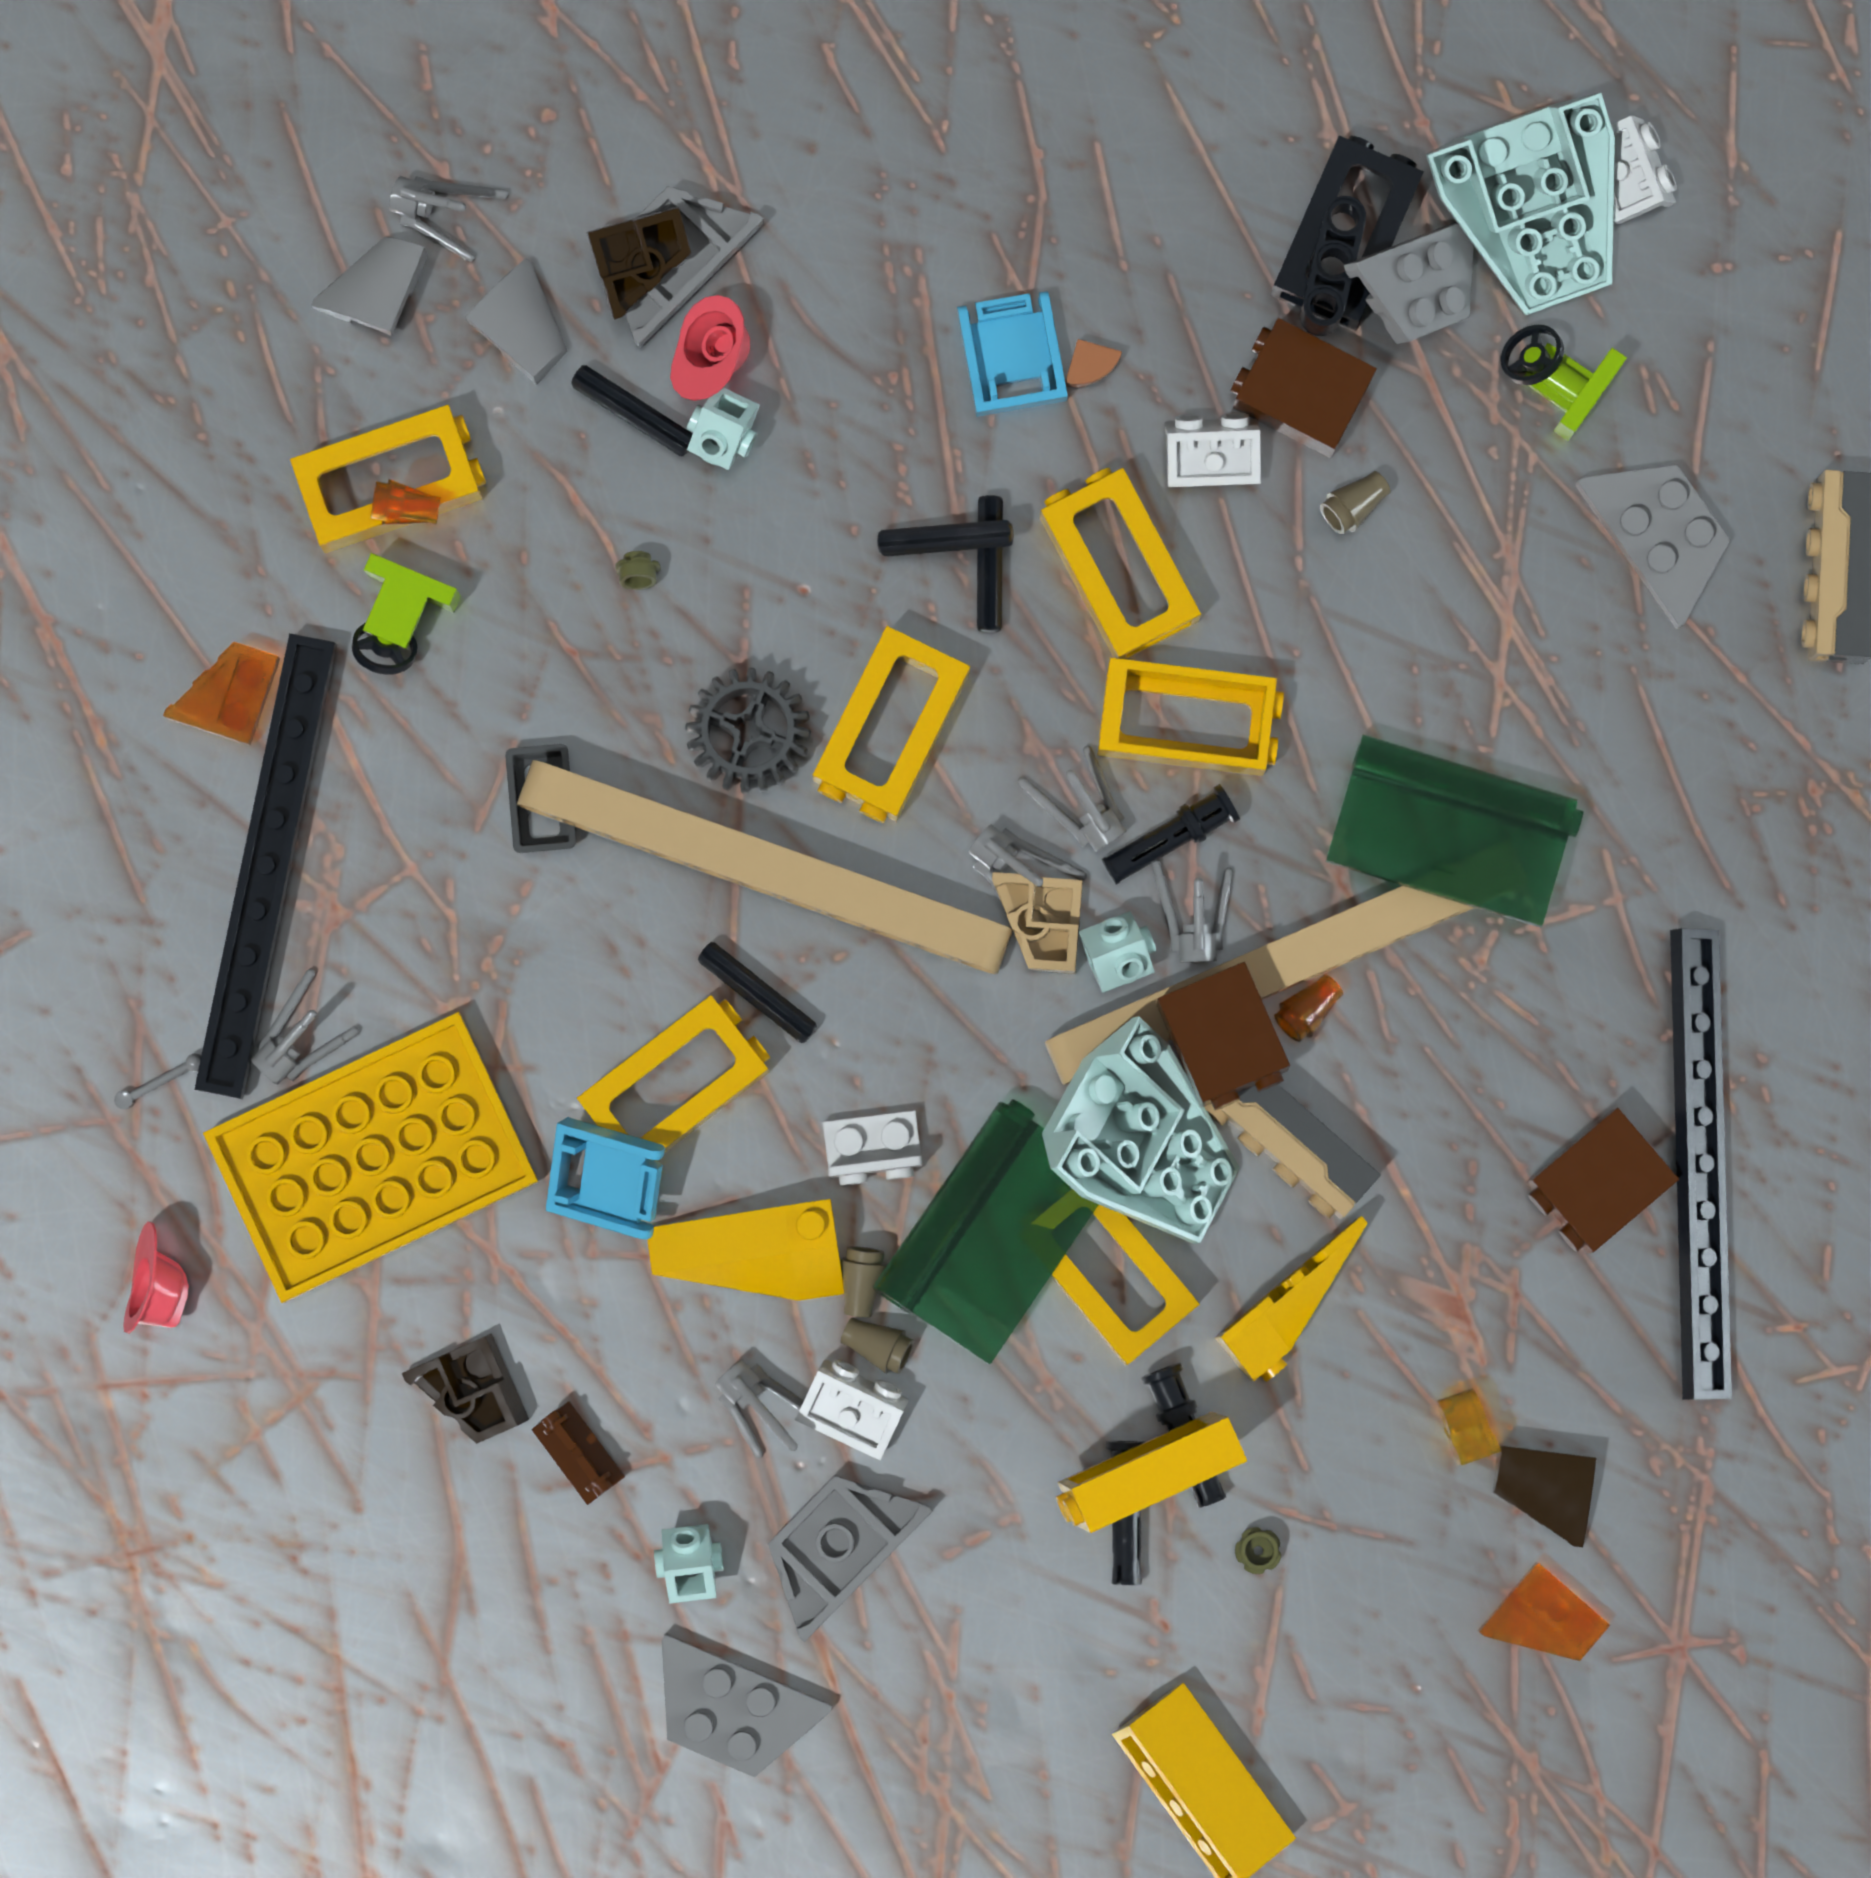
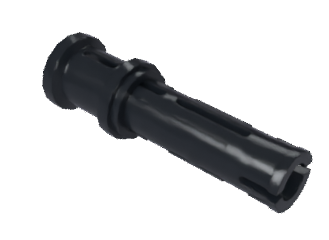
M1218 784L1213 787V793L1191 806L1187 804L1180 806V810L1176 811L1177 817L1141 836L1107 858L1101 859L1116 885L1119 884L1123 879L1156 862L1191 840L1194 844L1205 841L1206 834L1228 821L1233 823L1239 821L1240 817L1223 787ZM1185 828L1184 830H1182V831H1180V832H1178L1177 834L1174 835V833H1176L1177 831H1179V830ZM1164 840L1163 842L1159 843L1158 845L1154 846L1153 848H1151V849L1147 850L1146 852L1140 854L1141 852L1145 851L1146 849H1148V848L1152 847L1153 845L1157 844L1158 842Z
M1181 1362L1141 1377L1143 1384L1150 1386L1159 1412L1156 1414V1418L1162 1425H1167L1168 1431L1194 1420V1414L1197 1413V1403L1189 1398L1180 1372L1183 1370ZM1217 1475L1191 1487L1198 1508L1214 1504L1226 1498Z
M1106 1441V1449L1111 1451V1457L1146 1441ZM1141 1510L1112 1523L1113 1568L1111 1584L1120 1585V1583L1121 1585L1142 1584Z

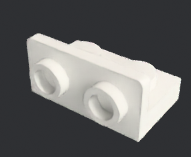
M1632 115L1611 124L1615 136L1613 222L1621 224L1659 206L1669 207L1676 204L1672 193L1677 190L1676 181L1670 168L1666 164L1662 166L1656 151L1657 148H1660V140L1653 125L1650 122L1645 123L1643 119Z
M1232 412L1221 415L1220 420H1203L1201 415L1183 414L1176 416L1175 421L1165 422L1168 487L1261 484L1260 427L1257 419L1249 418V415L1246 413Z
M916 1110L823 1122L829 1178H839L840 1186L867 1183V1174L886 1172V1180L914 1177L913 1168L923 1167Z
M824 1360L795 1420L881 1461L909 1399L902 1396V1391L889 1382L877 1380L874 1383L859 1376V1370L845 1361L834 1360L832 1363Z

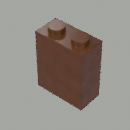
M1278 318L1272 330L1265 326L1262 328L1251 350L1258 354L1257 359L1251 370L1245 367L1241 368L1232 385L1230 392L1237 395L1233 409L1246 413L1249 417L1255 418L1266 426L1331 458L1377 368Z
M1245 961L1157 999L1156 1005L1201 1108L1212 1104L1214 1110H1219L1239 1101L1240 1096L1238 1092L1255 1085L1258 1092H1261L1284 1081L1282 1074L1289 1070L1290 1063Z
M1617 1107L1608 1112L1526 1183L1533 1190L1528 1196L1534 1205L1545 1216L1552 1212L1563 1225L1559 1233L1568 1245L1576 1252L1582 1248L1589 1254L1594 1253L1673 1186L1679 1178Z

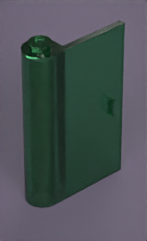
M1362 734L1349 775L1350 780L1325 862L1542 928L1568 836L1574 838L1577 836L1584 811L1576 809L1577 799Z
M1011 1099L1009 1104L1001 1101L997 1103L872 1286L887 1301L909 1314H915L988 1365H991L1099 1205L1082 1198L1050 1169L1042 1137L1044 1128L1032 1120L1035 1114L1029 1108L1014 1099Z

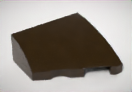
M675 206L586 232L614 320L622 318L627 313L626 311L644 294L650 292L660 283L661 279L673 267H677L691 254L680 211Z
M492 1333L402 1373L405 1382L409 1385L416 1384L435 1401L433 1406L444 1416H450L457 1420L461 1431L476 1444L529 1420Z
M1498 1446L1493 1493L1526 1513L1528 1517L1540 1525H1544L1568 1541L1567 1543L1583 1548L1590 1511L1596 1458Z

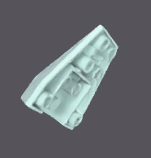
M1599 92L1541 107L1460 136L1426 154L1440 200L1524 315L1612 285L1615 136L1602 93Z
M1139 1016L1130 1019L1083 1058L1042 1132L1050 1169L1082 1198L1193 1244L1201 1243L1240 1169L1205 1107L1201 1108L1188 1076L1170 1045Z

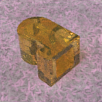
M1473 1388L1437 1400V1407L1444 1425L1443 1429L1456 1465H1465L1501 1452L1497 1439L1488 1424L1481 1402Z

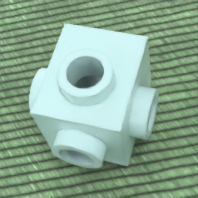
M723 387L718 393L709 397L703 406L697 405L687 425V430L693 432L687 451L700 456L710 464L719 465L729 470L739 455L747 457L755 442L757 432L751 430L760 405Z
M1131 911L1078 931L1089 966L1102 993L1155 973L1149 955L1157 951L1147 925L1141 928L1138 927Z
M709 1524L661 1529L662 1549L654 1550V1560L657 1578H665L669 1604L717 1598L715 1571L724 1570L721 1543L711 1542Z

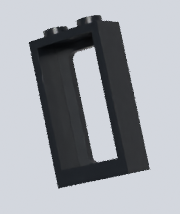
M1338 136L1270 296L1301 309L1308 280L1305 271L1315 250L1324 212L1328 204L1338 197L1346 176L1352 167L1357 166L1388 179L1392 184L1391 191L1362 258L1393 245L1424 171L1417 169V164L1408 157L1400 154H1391L1389 157L1373 150L1374 145L1363 138L1349 136L1347 139ZM1359 277L1352 278L1346 308L1339 323L1340 326L1354 332L1367 305L1365 299L1370 294ZM1324 301L1315 302L1310 306L1312 314L1328 320L1334 316L1333 308Z

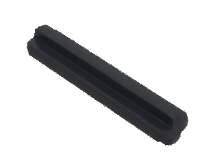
M582 365L576 371L571 381L574 389L675 454L684 456L688 452L687 448L693 433L587 365Z
M995 495L979 497L978 522L1003 520L1002 497ZM1003 547L977 549V629L981 632L993 633L1000 631L1002 628Z
M1008 520L881 530L878 533L877 545L879 553L883 556L1008 547L1013 544L1014 530L1012 523Z
M710 942L698 956V961L701 965L798 1042L805 1043L813 1035L817 1028L815 1021L718 944Z

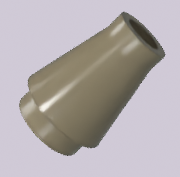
M1373 471L1362 479L1328 493L1326 501L1320 505V510L1326 522L1337 533L1344 534L1348 530L1354 532L1381 500L1391 493V490L1385 478L1377 471Z
M847 1247L846 1257L841 1258L845 1300L844 1314L855 1317H872L873 1305L888 1265L883 1262L884 1251L868 1247Z
M853 1317L848 1321L840 1341L885 1374L889 1371L900 1374L910 1357L914 1345V1339L905 1336V1330L863 1322Z

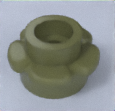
M631 551L626 553L623 559L615 564L617 575H619V583L622 587L632 590H643L651 588L656 584V572L661 570V565L658 561H651V555L647 552Z
M1253 1527L1242 1533V1540L1237 1542L1235 1546V1556L1238 1562L1244 1564L1246 1571L1252 1574H1262L1266 1569L1272 1570L1279 1564L1281 1559V1552L1278 1548L1280 1547V1540L1274 1532L1270 1530L1262 1531L1259 1527ZM1256 1546H1261L1263 1548V1553L1261 1555H1256L1254 1553V1548Z

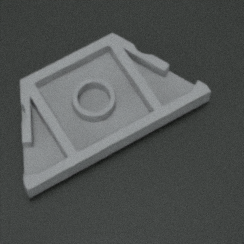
M667 186L637 216L640 217L674 206L678 207L691 250L690 255L677 267H673L661 279L660 283L650 292L644 294L626 311L625 316L634 342L639 348L764 224V219L759 214L753 212L747 214L725 207L724 203L708 198L700 199L693 197L689 192Z
M1457 222L1344 265L1345 272L1349 278L1359 277L1370 294L1365 299L1373 312L1382 318L1385 329L1396 344L1413 341L1470 317L1474 245Z
M1678 465L1581 478L1575 483V486L1674 627L1679 629L1686 623L1726 550L1730 538Z
M834 1476L768 1543L799 1638L805 1642L933 1511L926 1505Z
M664 1634L662 1639L668 1741L752 1777H756L831 1711L833 1705L668 1634Z

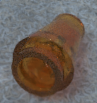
M388 479V483L376 481L370 518L382 520L381 525L437 524L441 497L429 495L391 479Z
M1324 974L1318 981L1279 1004L1280 1010L1274 1015V1018L1280 1028L1293 1040L1301 1042L1305 1037L1312 1038L1336 1001L1343 996V990L1333 978Z

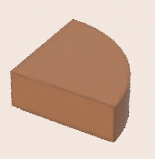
M1078 339L1065 381L1066 386L1080 388L1102 380L1116 368L1122 351Z

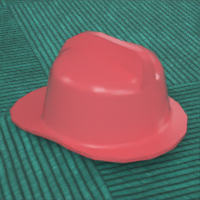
M720 295L705 297L694 304L684 318L670 375L674 390L682 398L697 401L707 399L718 393L729 382L732 374L740 369L748 358L750 336L744 326V317L740 307L730 298Z
M150 1221L143 1226L136 1247L131 1294L123 1323L124 1332L128 1334L135 1329L137 1324L166 1328L176 1327L180 1323L188 1297L189 1285L186 1274L179 1263L157 1251L156 1228L154 1223Z

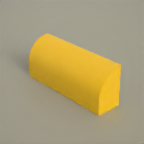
M1184 1683L1161 1696L1112 1734L1215 1878H1249L1296 1839Z

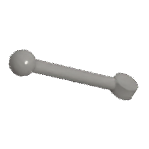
M189 1055L186 1062L131 1092L119 1091L114 1098L115 1105L120 1109H130L134 1105L135 1099L188 1071L197 1072L201 1055Z

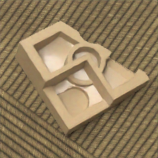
M993 872V884L1000 897L1028 969L1076 974L1083 881L1041 877L1043 885L1038 887L1020 874Z

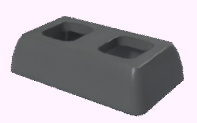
M564 744L508 749L505 757L514 850L517 853L573 848L576 844L575 823L572 826L559 822L560 832L555 837L533 838L529 833L528 821L531 811L517 805L525 782L524 771L526 767L531 765L532 760L570 771L567 746Z

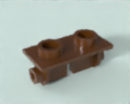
M570 1401L558 1410H554L542 1419V1422L531 1429L587 1505L625 1477Z

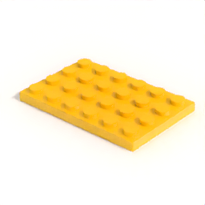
M459 1012L203 1132L281 1303L297 1298L539 1183Z

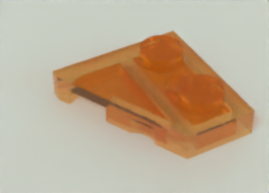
M233 642L218 657V661L210 669L205 670L192 682L193 686L174 705L170 704L165 709L163 717L251 746L280 658L277 655Z
M1535 1562L1477 1631L1485 1637L1580 1661L1608 1629L1610 1624L1540 1563Z

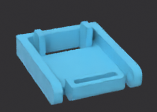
M1048 291L1039 292L1038 303L1041 312L1033 313L1030 293L975 303L978 323L970 324L967 306L957 307L976 417L1067 401L1068 394ZM1040 378L1042 392L998 399L996 386Z
M567 1117L556 1126L545 1211L634 1238H651L654 1226L641 1221V1219L651 1222L656 1217L663 1165L653 1160H660L664 1157L665 1146ZM585 1149L581 1187L579 1189L568 1185L571 1155H575Z

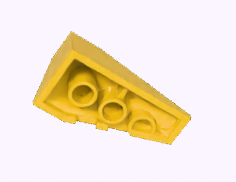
M831 1199L655 1226L653 1236L647 1239L652 1275L796 1301L844 1294Z
M1362 1216L1356 1218L1215 1337L1217 1342L1250 1381H1255L1261 1376L1265 1382H1268L1287 1366L1282 1357L1294 1346L1368 1224Z

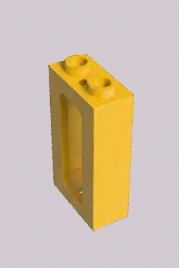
M448 404L291 458L290 461L319 546L326 554L483 500L478 487L485 485L486 480L478 458L469 460L463 445L471 441L463 415L454 417ZM432 436L438 437L442 441L451 467L448 477L339 515H332L330 513L319 481L322 474Z
M1105 468L1085 480L1086 487L1072 494L1069 489H1064L1044 501L1046 507L1040 511V520L1113 658L1128 659L1198 623L1201 613L1124 468L1113 473L1110 468ZM1105 499L1112 500L1115 503L1168 603L1166 612L1137 627L1130 626L1126 622L1073 521L1077 513Z
M886 626L812 775L813 781L820 784L817 791L839 803H842L846 797L861 804L859 812L877 822L884 824L886 818L897 822L970 674V666ZM899 659L938 678L887 783L883 786H876L849 773L845 768V762L896 660Z
M1110 657L1097 756L1263 776L1267 764L1275 765L1278 737H1270L1272 719H1281L1284 692L1276 691L1277 678ZM1128 691H1138L1246 705L1251 710L1248 744L1242 749L1126 735L1120 730L1124 694Z
M710 995L579 1095L577 1100L597 1126L629 1135L610 1111L611 1102L704 1030H714L735 1056V1064L640 1137L641 1139L665 1146V1152H667L770 1073L764 1062L771 1057L754 1035L746 1041L736 1028V1025L742 1019L726 999L717 1003L713 996Z
M1065 1182L1055 1191L1060 1197L1055 1204L1047 1210L1039 1204L1019 1221L1024 1230L1017 1237L1119 1359L1127 1366L1200 1304L1126 1215L1082 1198ZM1084 1207L1092 1212L1165 1300V1308L1138 1331H1131L1125 1326L1052 1237L1054 1228L1079 1208Z
M1209 1412L1057 1482L1062 1494L1056 1496V1501L1067 1523L1072 1522L1074 1527L1078 1526L1092 1533L1245 1463L1247 1458L1229 1417Z

